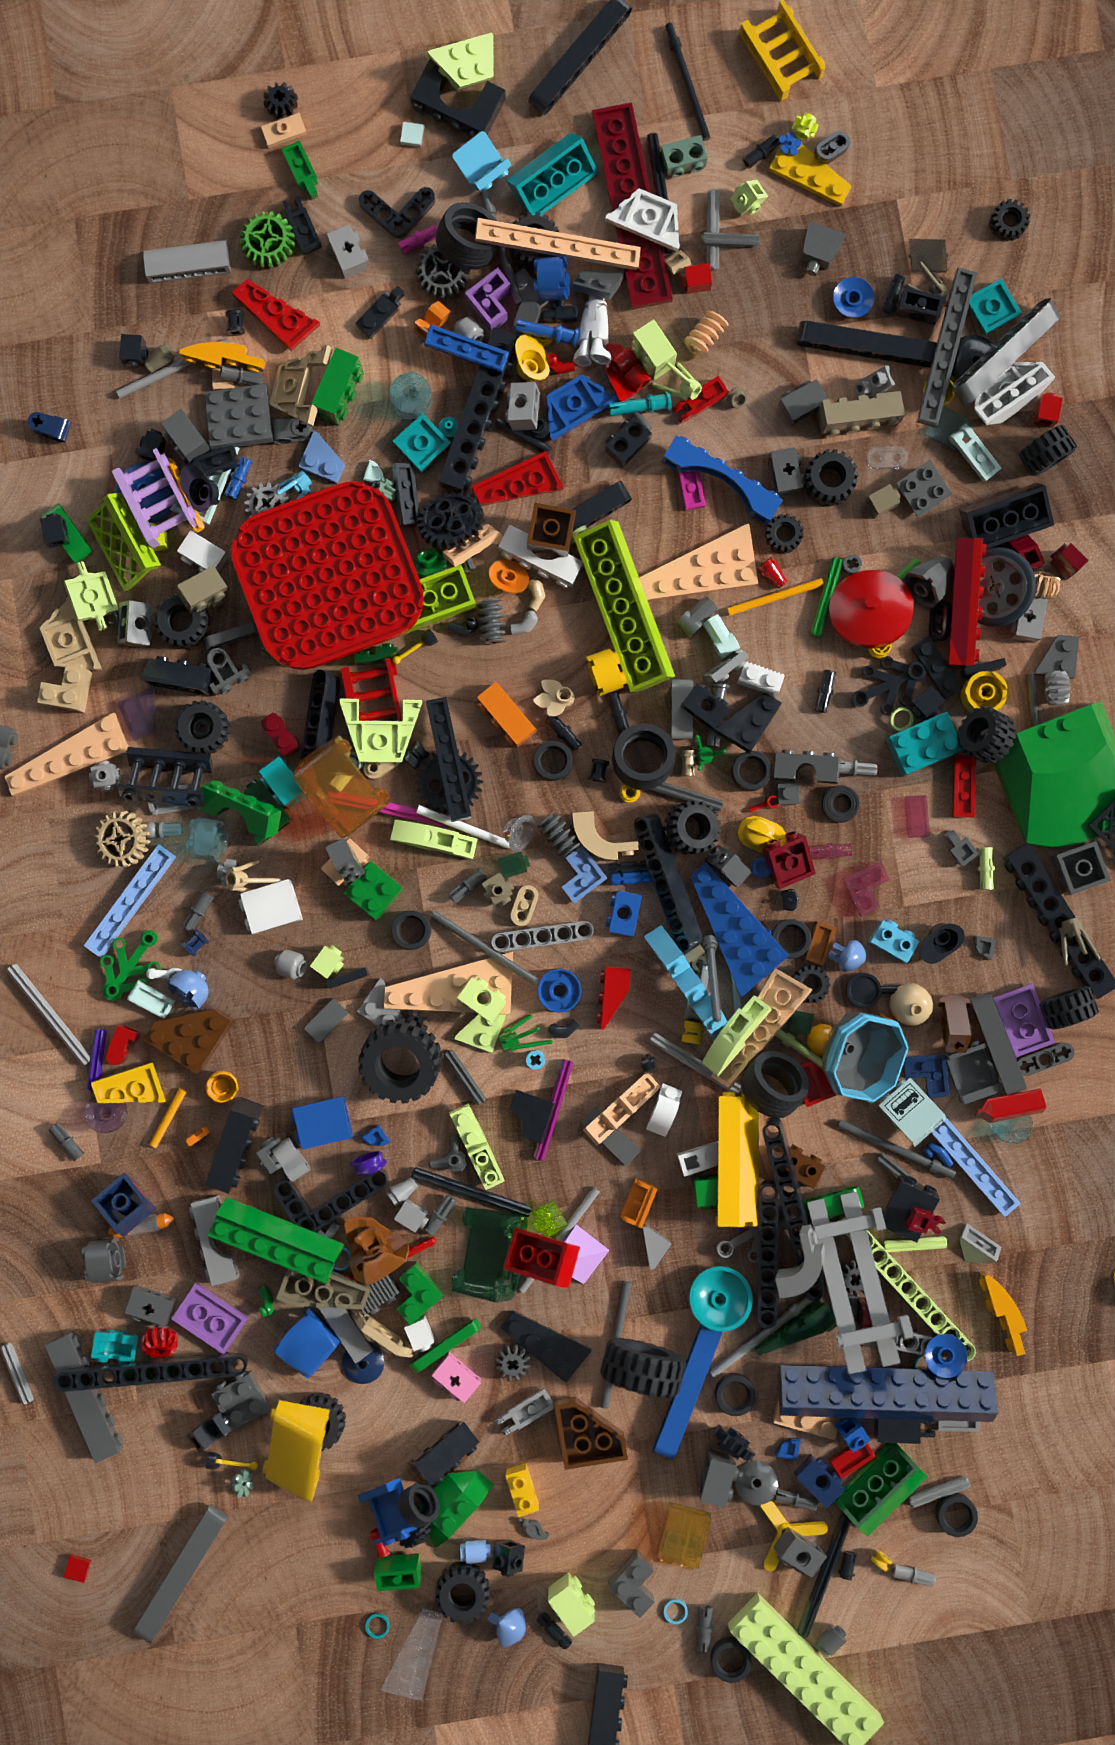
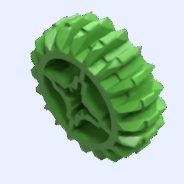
M262 211L260 217L254 213V220L247 218L249 225L242 224L244 231L239 234L240 238H242L239 240V244L242 246L241 250L243 254H246L247 260H252L255 266L260 263L263 269L266 264L272 269L275 262L280 266L281 259L287 262L286 254L292 255L290 248H295V243L293 242L295 235L292 233V226L288 225L287 219L282 220L280 214L274 217L272 211H270L268 216ZM273 227L283 233V238L274 234ZM256 242V245H260L262 252L256 251L251 243Z

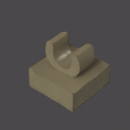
M698 945L684 955L690 967L693 966L696 972H699L698 962L702 961L708 966L707 959L705 958L706 953L701 945Z

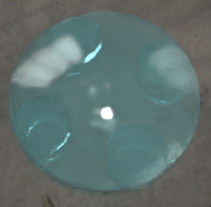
M1031 1115L990 1123L995 1136L1008 1144L1024 1142L1030 1136L1033 1129Z

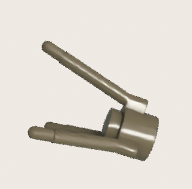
M924 255L921 256L923 262H920L919 266L934 284L928 291L931 294L946 297L950 291L942 283ZM909 283L906 285L908 288L920 290Z
M1078 917L1061 922L1062 928H1059L1062 942L1063 964L1065 966L1068 964L1066 934H1068V937L1076 936L1083 954H1087L1080 936L1082 934L1096 959H1101L1085 932L1082 922H1079Z

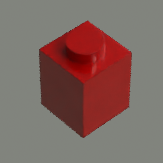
M709 263L686 266L684 268V273L681 275V285L686 288V294L711 290L712 277Z
M1055 393L1042 394L1037 401L1033 424L1053 428L1059 422L1063 398L1058 397Z

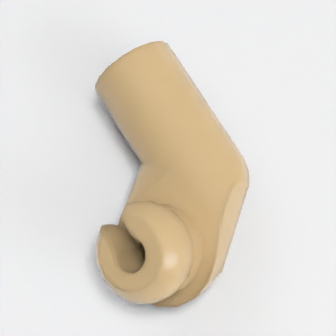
M531 580L528 583V589L532 591L533 598L528 607L537 612L545 598V592L540 581Z

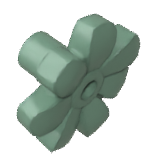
M241 1470L240 1474H235L231 1479L232 1491H235V1497H247L249 1495L248 1489L254 1488L255 1483L250 1482L253 1479V1475L248 1470Z

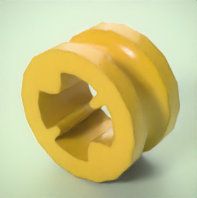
M876 1550V1556H872L871 1560L881 1569L887 1571V1565L892 1564L893 1561L881 1551Z

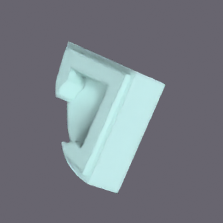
M369 460L363 480L373 484L376 480L384 479L381 468L374 461Z

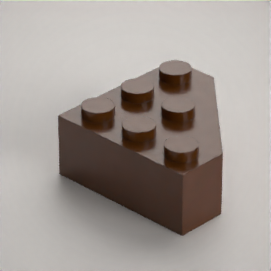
M211 1009L154 1022L143 1040L195 1074L202 1072L235 1019L219 1009Z
M577 1397L555 1400V1411L565 1470L628 1460L625 1436L622 1430Z

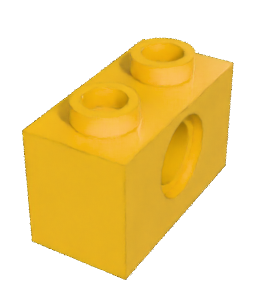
M527 1463L506 1469V1479L518 1517L539 1511V1502Z

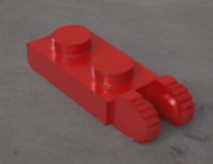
M717 376L702 386L700 394L695 399L688 398L686 401L683 399L674 405L671 410L673 413H676L686 405L689 407L690 411L678 419L679 423L682 424L727 397L729 391L721 378Z

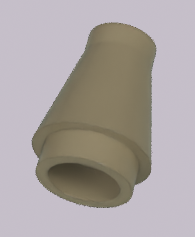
M165 343L162 346L159 345L144 364L153 373L155 370L172 363L176 355Z

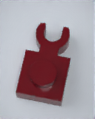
M913 1207L905 1226L908 1230L927 1234L928 1229H931L935 1234H941L942 1231L937 1225L940 1223L946 1224V1221L941 1216H935L932 1211Z

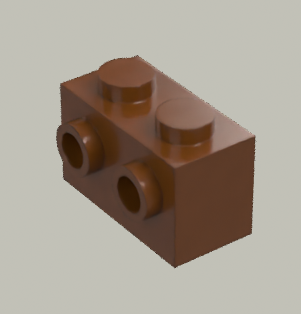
M792 1144L789 1148L798 1181L814 1189L826 1166L821 1164L822 1159L813 1154L808 1157L802 1154L803 1149ZM786 1166L778 1167L781 1172L789 1171Z

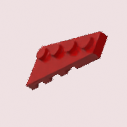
M545 451L472 485V490L481 506L560 491L564 490V487Z

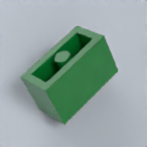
M419 1553L377 1558L374 1571L377 1591L420 1588L422 1567Z

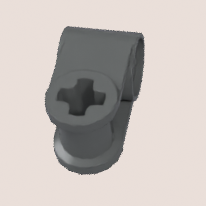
M296 418L275 419L272 421L275 444L309 441L312 436L313 428Z

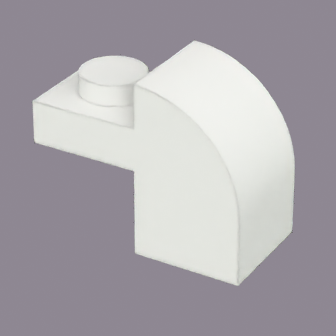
M664 1083L662 1084L646 1127L647 1130L666 1137L680 1104L681 1090Z

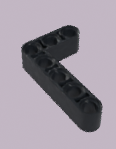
M319 669L312 677L300 766L304 770L319 774L353 776L359 769V762L356 758L338 753H329L340 678L337 674Z
M384 1169L367 1174L313 1210H311L295 1183L290 1179L279 1181L274 1187V1194L293 1224L303 1227V1220H309L313 1225L310 1231L316 1232L381 1190L388 1183L389 1175ZM374 1174H381L384 1177V1182L376 1184L373 1180ZM281 1184L289 1186V1194H283L280 1191ZM356 1186H364L366 1194L363 1196L358 1195L355 1191ZM339 1197H345L348 1200L347 1207H341L338 1204ZM292 1202H298L301 1205L300 1212L292 1210ZM322 1208L328 1209L330 1211V1218H323L320 1215V1210Z

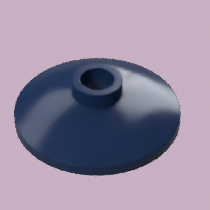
M369 1342L374 1351L360 1360L366 1362V1367L364 1368L359 1366V1362L355 1363L348 1351H345L342 1367L344 1373L351 1381L358 1384H368L375 1381L381 1375L384 1368V1356L380 1348L374 1343Z

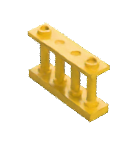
M780 0L776 15L757 26L751 25L749 20L741 23L739 35L779 100L783 101L788 98L790 85L815 72L818 79H821L825 71V62L821 56L818 57L797 23L790 5H786L784 0ZM783 20L788 31L767 43H762L759 34ZM794 38L799 48L778 60L771 58L769 51ZM804 55L809 65L789 77H783L780 68Z

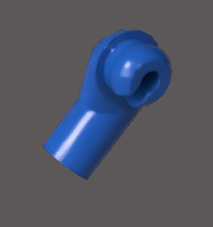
M934 1143L927 1144L928 1146L923 1149V1152L929 1158L933 1157L934 1154L937 1155L946 1167L954 1164V1160L947 1150Z

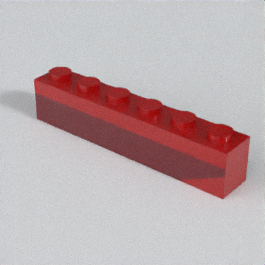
M981 538L956 539L948 665L973 666L975 661L979 662L980 649H976V641H980L981 628H977V621L982 619V607H978L979 599H983L984 586H980V577L984 578L985 565H981L982 556H986V544H983V539Z

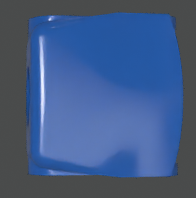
M308 1308L304 1313L305 1317L298 1321L287 1332L280 1344L277 1343L273 1348L283 1361L295 1368L306 1378H310L341 1342L325 1321Z

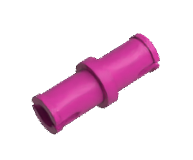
M436 225L419 233L416 231L414 232L415 235L399 241L398 244L403 255L415 248L425 247L424 244L434 240L437 231Z

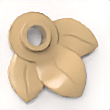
M542 680L541 685L544 692L533 700L536 706L547 709V715L553 717L562 714L565 707L572 705L575 695L570 688L562 687L558 681Z

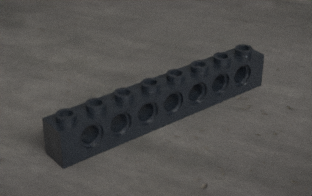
M495 327L492 330L488 345L508 351L509 355L503 373H499L496 377L489 375V372L492 371L491 369L479 367L439 479L440 487L457 493L462 491L464 494L465 489H469L471 485V471L477 468L479 458H476L479 450L482 451L486 439L483 437L486 431H490L493 421L490 419L492 412L496 413L499 406L498 395L499 393L503 394L506 386L505 376L510 374L513 366L511 359L513 355H516L515 343L517 335ZM485 389H490L493 392L490 396L482 394ZM479 408H483L486 410V412L483 415H477L475 413V411ZM476 427L479 429V432L472 435L468 433V430ZM469 446L472 448V451L464 454L461 452L463 447ZM459 465L465 467V471L462 473H456L454 469Z
M1024 844L1003 857L1005 861L1003 863L1004 867L1009 873H1013L1016 878V886L1020 891L1025 892L1028 905L1032 909L1035 908L1039 914L1037 916L1042 926L1047 927L1050 932L1048 934L1049 938L1054 944H1058L1061 949L1060 955L1063 958L1061 934L1059 928L1055 925V919L1060 917L1064 922L1076 917L1030 844ZM1022 864H1026L1029 867L1027 875L1021 872ZM1035 881L1040 884V891L1038 893L1032 889V884ZM1046 899L1050 900L1052 904L1050 910L1044 908L1043 903ZM1082 934L1080 936L1087 954H1084L1085 961L1082 964L1079 963L1077 957L1082 950L1076 936H1073L1074 943L1071 946L1067 944V959L1072 966L1071 972L1077 980L1080 979L1084 986L1091 988L1095 999H1099L1115 989V978L1103 959H1096ZM1092 970L1096 972V979L1093 982L1089 979V973Z

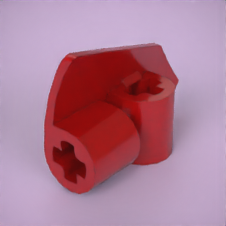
M607 344L606 350L611 354V362L603 365L619 401L622 402L643 389L651 381V377L638 364V358L630 348L624 349L620 344Z

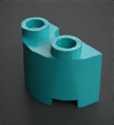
M107 1329V1332L98 1330L94 1335L91 1358H95L97 1362H108V1358L117 1359L118 1364L134 1362L138 1336L136 1334L127 1335V1331Z

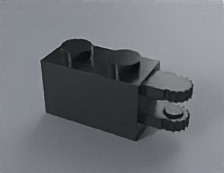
M875 1419L874 1438L877 1442L920 1444L921 1437L933 1438L936 1436V1431L921 1429V1424H935L936 1420Z

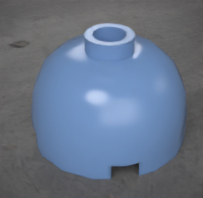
M181 970L166 983L167 988L172 994L176 992L179 1000L194 1010L201 1008L209 994L208 985L204 981L206 977L197 970L195 973L191 970Z

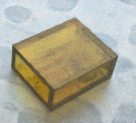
M669 1502L656 1551L660 1561L666 1564L678 1563L683 1568L693 1570V1568L699 1569L712 1519L710 1512Z

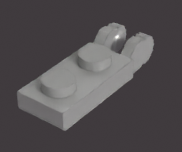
M544 1387L508 1409L507 1412L497 1417L495 1422L498 1425L512 1417L515 1423L501 1431L506 1436L554 1409L555 1404Z

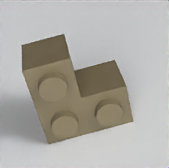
M212 566L177 585L176 593L189 613L195 610L199 612L204 608L209 610L212 607L216 609L224 604L223 601H225L227 585L215 567Z

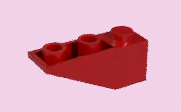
M605 967V971H601L600 983H604L603 992L599 991L598 1004H602V1013L598 1012L597 1025H601V1030L606 1028L629 991L631 969Z

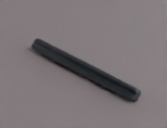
M655 132L649 133L647 135V143L656 196L668 200L658 134ZM665 247L666 253L676 252L672 249Z
M418 1167L413 1169L411 1176L413 1179L525 1217H529L532 1207L530 1205Z
M841 1514L826 1553L827 1557L822 1563L797 1629L798 1634L802 1637L807 1638L810 1634L852 1521L846 1514Z

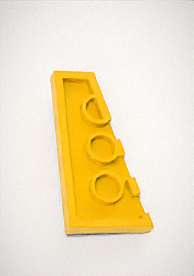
M803 144L798 148V153L795 156H791L789 151L787 154H783L779 148L769 167L770 172L842 207L851 189V185L828 165L818 162L814 154Z

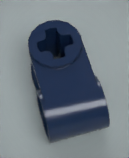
M34 412L28 417V425L37 435L66 443L71 425L69 420L40 412Z

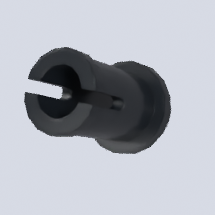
M844 1550L841 1569L838 1570V1573H840V1578L851 1581L852 1577H855L853 1572L857 1554Z

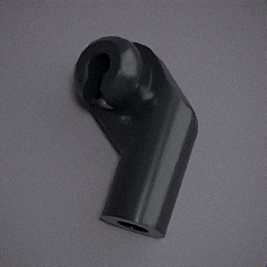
M469 617L461 625L450 621L447 631L460 636H467L477 629V620L474 617Z
M574 1019L565 1026H557L553 1023L549 1025L548 1032L553 1038L565 1039L580 1025Z

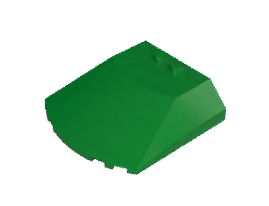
M1101 701L1016 733V738L1012 742L1014 743L1013 747L1009 748V753L1007 755L1004 754L1003 759L1000 761L996 760V763H993L1025 843L1045 847H1061L1079 844L1098 836L1088 824L1115 798V734ZM1115 807L1113 808V816H1115ZM1102 819L1096 827L1100 831L1108 830L1109 819Z

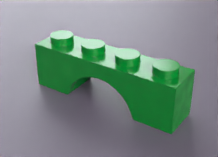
M211 781L201 786L205 805L204 807L198 806V809L216 816L228 811L229 808H233L245 819L248 832L263 839L278 834L281 810L274 808L273 805L258 801L253 796H247L238 789L227 787L220 781Z

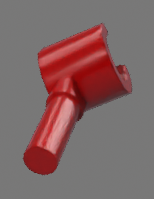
M770 796L765 802L749 807L750 813L764 808H776L779 804L772 806L769 803L770 799L776 796Z

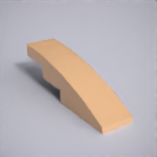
M649 1073L644 1074L586 1126L583 1131L596 1146L599 1145L661 1088L660 1085Z

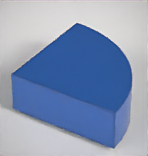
M380 1125L361 1137L366 1143L374 1146H384L391 1142Z
M794 1437L783 1441L777 1448L776 1457L797 1461L801 1439Z

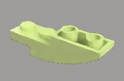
M394 820L390 837L391 841L471 860L474 857L477 838L461 835L459 832L401 820Z
M754 995L742 1010L739 1008L730 1018L711 1045L702 1064L719 1076L746 1045L745 1040L769 1014L771 1008Z
M469 1103L449 1112L485 1190L504 1182L505 1180Z

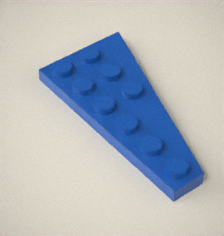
M704 862L690 876L741 997H743L787 959L789 955L707 862Z

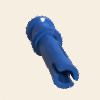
M520 319L517 321L519 326H516V333L554 340L555 344L561 342L571 344L574 348L576 347L579 333L577 328L571 330L562 328V325L552 327Z

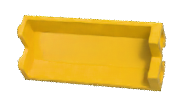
M722 1092V1096H717V1101H719L718 1216H716V1225L721 1227L758 1226L759 1112L748 1103L743 1093H741V1097H735V1092Z

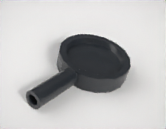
M859 973L848 980L845 993L849 1002L854 1006L868 1008L879 1001L881 994H894L901 985L881 986L875 976L868 973Z

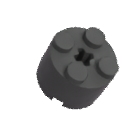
M118 1238L90 1241L87 1247L82 1248V1258L85 1260L86 1266L84 1271L86 1281L97 1284L118 1281L123 1278L124 1274H120L121 1269L126 1267V1258L123 1245H118L116 1242L119 1241Z

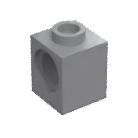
M406 1199L394 1220L415 1233L418 1228L422 1230L429 1219L426 1218L428 1213L426 1210Z

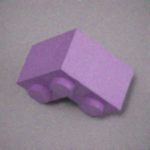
M497 268L465 292L466 302L491 333L494 327L499 328L507 322V312L499 301L511 293V284Z

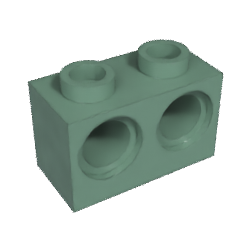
M701 135L661 146V157L667 177H679L689 171L699 172L707 165L708 157ZM696 153L699 157L692 158L690 154ZM675 158L678 159L679 162L672 163L670 160Z

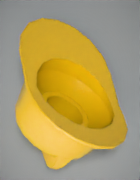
M525 334L520 336L515 343V352L518 359L516 364L517 373L527 382L545 379L549 375L550 369L542 344L532 335Z
M758 816L747 817L741 822L738 829V836L742 844L760 853H763L762 848L767 846L769 840H782L786 834L784 829L777 823Z

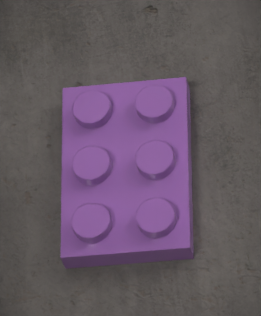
M1028 984L993 997L1015 1057L1055 1043L1039 1006L1040 1001L1033 984Z
M196 1282L172 1317V1320L224 1355L249 1317Z

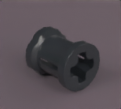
M241 310L226 311L225 316L228 318L226 333L230 336L244 335L245 330L242 325L244 312Z
M593 758L591 761L593 763L591 775L588 776V780L606 783L605 775L610 762Z

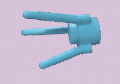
M300 471L298 474H294L291 478L279 483L278 485L282 489L277 491L276 494L281 495L293 487L297 492L302 491L297 497L298 499L311 491L308 486L312 482L303 471Z

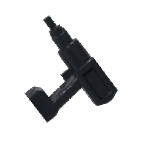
M557 300V303L553 304V309H545L543 312H540L538 320H544V322L556 321V323L576 322L578 319V309L576 305L565 306V300Z

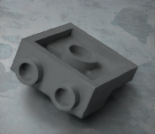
M252 1371L234 1376V1380L228 1384L226 1381L221 1382L214 1387L215 1391L211 1394L220 1412L224 1413L232 1430L271 1409Z

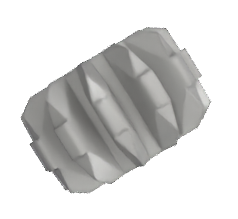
M1057 670L1048 672L1045 675L1044 694L1048 705L1061 706L1069 702L1071 689L1069 676L1066 671Z

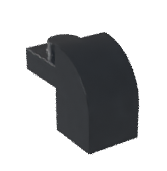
M218 1411L187 1434V1437L197 1451L202 1452L215 1441L231 1432V1427L228 1420Z

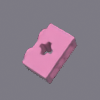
M448 1352L432 1373L433 1381L441 1388L446 1387L450 1391V1396L458 1402L461 1400L465 1403L481 1384V1378L450 1352ZM459 1376V1382L451 1381L452 1377Z

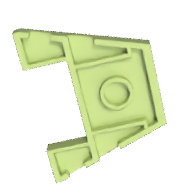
M340 699V705L359 763H402L422 705V700H403V721H359V699Z

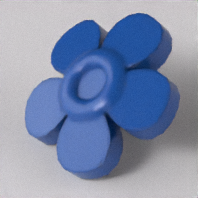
M788 132L786 136L781 135L779 138V143L782 145L780 150L783 154H787L789 151L791 156H795L798 153V148H800L802 143L800 139H795L794 133Z

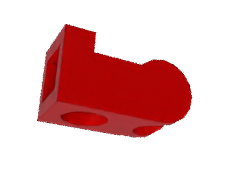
M118 1025L106 1053L108 1063L119 1065L126 1062L128 1059L127 1050L131 1041H137L141 1032L125 1025Z

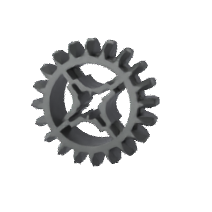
M433 244V250L426 247V254L420 253L421 260L416 261V266L418 267L415 268V274L418 275L416 281L420 283L421 290L426 289L427 295L433 292L434 299L438 295H441L442 300L445 299V295H449V298L452 299L453 292L459 295V288H466L464 282H469L468 275L471 273L470 269L459 267V273L455 280H453L451 273L455 271L454 268L457 266L448 260H441L440 258L445 257L440 253L436 244ZM433 263L434 269L431 271V275L427 277V268ZM439 282H444L445 284H444V285H440V284H437V283H439Z

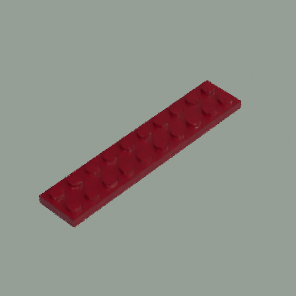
M632 102L592 110L612 212L624 200L629 199L631 194L639 188L651 193ZM615 226L618 243L640 247L638 269L624 268L632 310L672 302L673 298L662 245Z

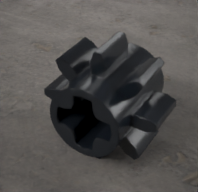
M410 1011V1018L403 1019H405V1022L410 1023L411 1020L418 1018V1022L422 1026L428 1017H420L421 1011H418L415 1016Z

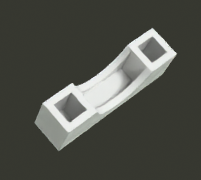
M511 525L508 526L498 546L502 557L508 560L513 558L519 561V565L529 570L533 568L538 571L537 573L547 579L551 577L557 580L556 583L564 588H567V586L573 588L583 568V561L569 554L568 557L560 556L553 560L541 559L535 556L531 550L527 549L528 534Z

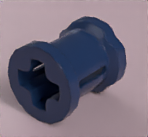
M195 929L194 934L186 942L183 941L181 945L195 957L197 955L196 952L204 944H208L209 940L202 932Z

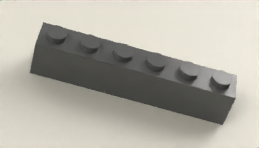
M74 1331L60 1336L45 1345L57 1374L67 1368L90 1366L88 1356L82 1352L81 1340L78 1335H75ZM88 1373L82 1374V1380L85 1383L92 1382V1378ZM60 1376V1382L63 1385L70 1384L68 1376ZM99 1389L65 1392L94 1462H100L119 1453L123 1449L124 1441L121 1434L117 1433L114 1427L115 1419L111 1413H108L106 1398L102 1393L100 1394Z

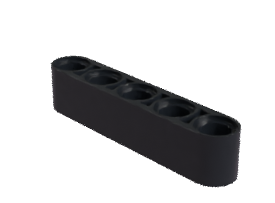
M622 481L611 485L572 509L576 510L573 532L582 526H587V528L633 499Z

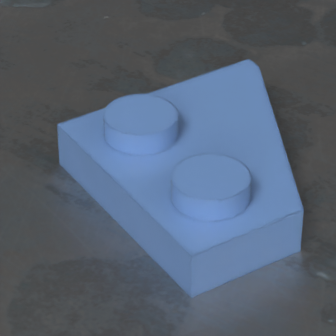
M313 431L298 467L301 470L338 484L345 464L318 432Z

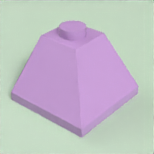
M576 1224L564 1239V1242L580 1246L572 1278L584 1284L609 1252V1249Z

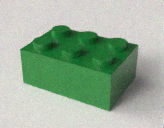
M335 348L311 405L318 408L316 417L338 426L341 420L344 421L348 414V409L346 408L349 402H353L356 395L357 383L360 384L364 377L358 356Z

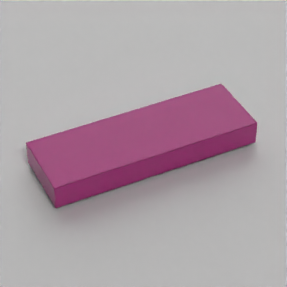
M677 472L685 511L705 508L699 472Z

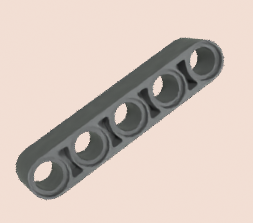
M989 991L970 998L1005 1094L1009 1095L1026 1090V1083L991 992Z

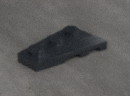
M764 692L716 728L714 733L750 754L779 710L782 702Z

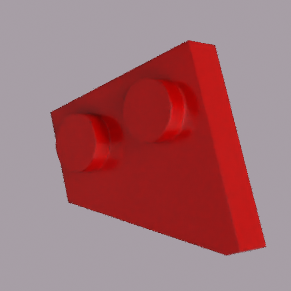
M811 1060L800 1064L809 1079V1091L804 1099L806 1107L837 1096L830 1088L825 1073Z

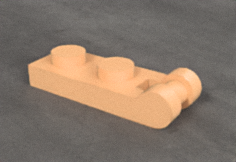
M487 524L483 526V530H478L479 536H472L473 542L467 540L466 546L459 544L458 549L453 545L450 550H444L443 555L446 560L456 567L473 555L480 553L489 545L499 544L503 536L499 531Z

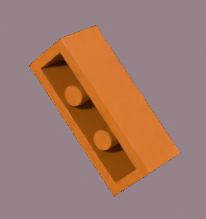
M497 682L493 683L477 697L479 701L477 706L484 714L487 712L492 717L491 723L497 730L501 728L506 733L503 737L511 746L515 744L516 747H519L536 733V728Z

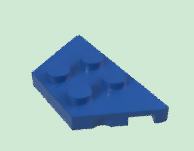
M582 374L547 395L550 440L552 442L605 411L608 409V403L619 402L618 397L604 390L599 384L591 382L589 378Z

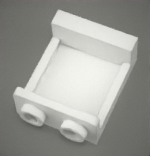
M289 879L240 894L239 905L241 910L246 912L247 919H245V925L252 934H258L265 930L303 920L292 881Z

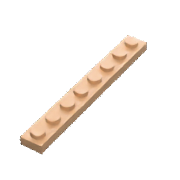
M477 219L475 242L554 256H565L570 259L637 270L639 267L640 247L487 219Z

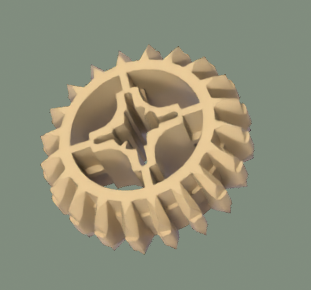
M115 811L113 815L108 814L106 819L100 820L102 826L96 827L99 834L94 835L95 838H98V842L94 845L100 846L97 853L103 854L102 859L104 861L108 860V864H116L117 867H122L123 865L129 867L131 863L137 864L138 859L144 858L142 852L148 851L145 844L150 843V840H146L145 836L150 834L149 832H143L147 825L141 824V817L136 818L135 813L129 814L128 811H122L121 813ZM124 823L128 824L131 827L133 833H130ZM123 837H128V838H125V839L122 840V841H116V840H119V839H121V838H123ZM111 845H114L116 847L117 852H119L120 855L113 850Z

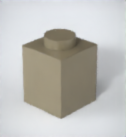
M891 484L869 495L865 502L876 519L896 508L900 503V495L896 488H892Z

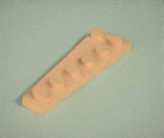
M116 713L106 716L4 776L11 795L17 796L97 765L96 763L107 761L125 754L129 746Z
M775 968L758 996L761 1001L771 1008V1011L745 1040L746 1045L719 1076L713 1073L711 1077L726 1087L731 1088L810 994L812 989Z

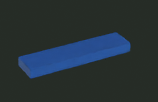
M431 324L424 341V346L499 373H503L509 355L508 351Z

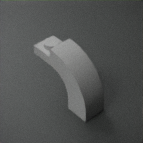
M811 1225L802 1226L799 1234L805 1260L797 1267L779 1269L775 1279L780 1298L793 1297L807 1291L819 1277L824 1261L825 1248L824 1244H817L816 1232H812Z

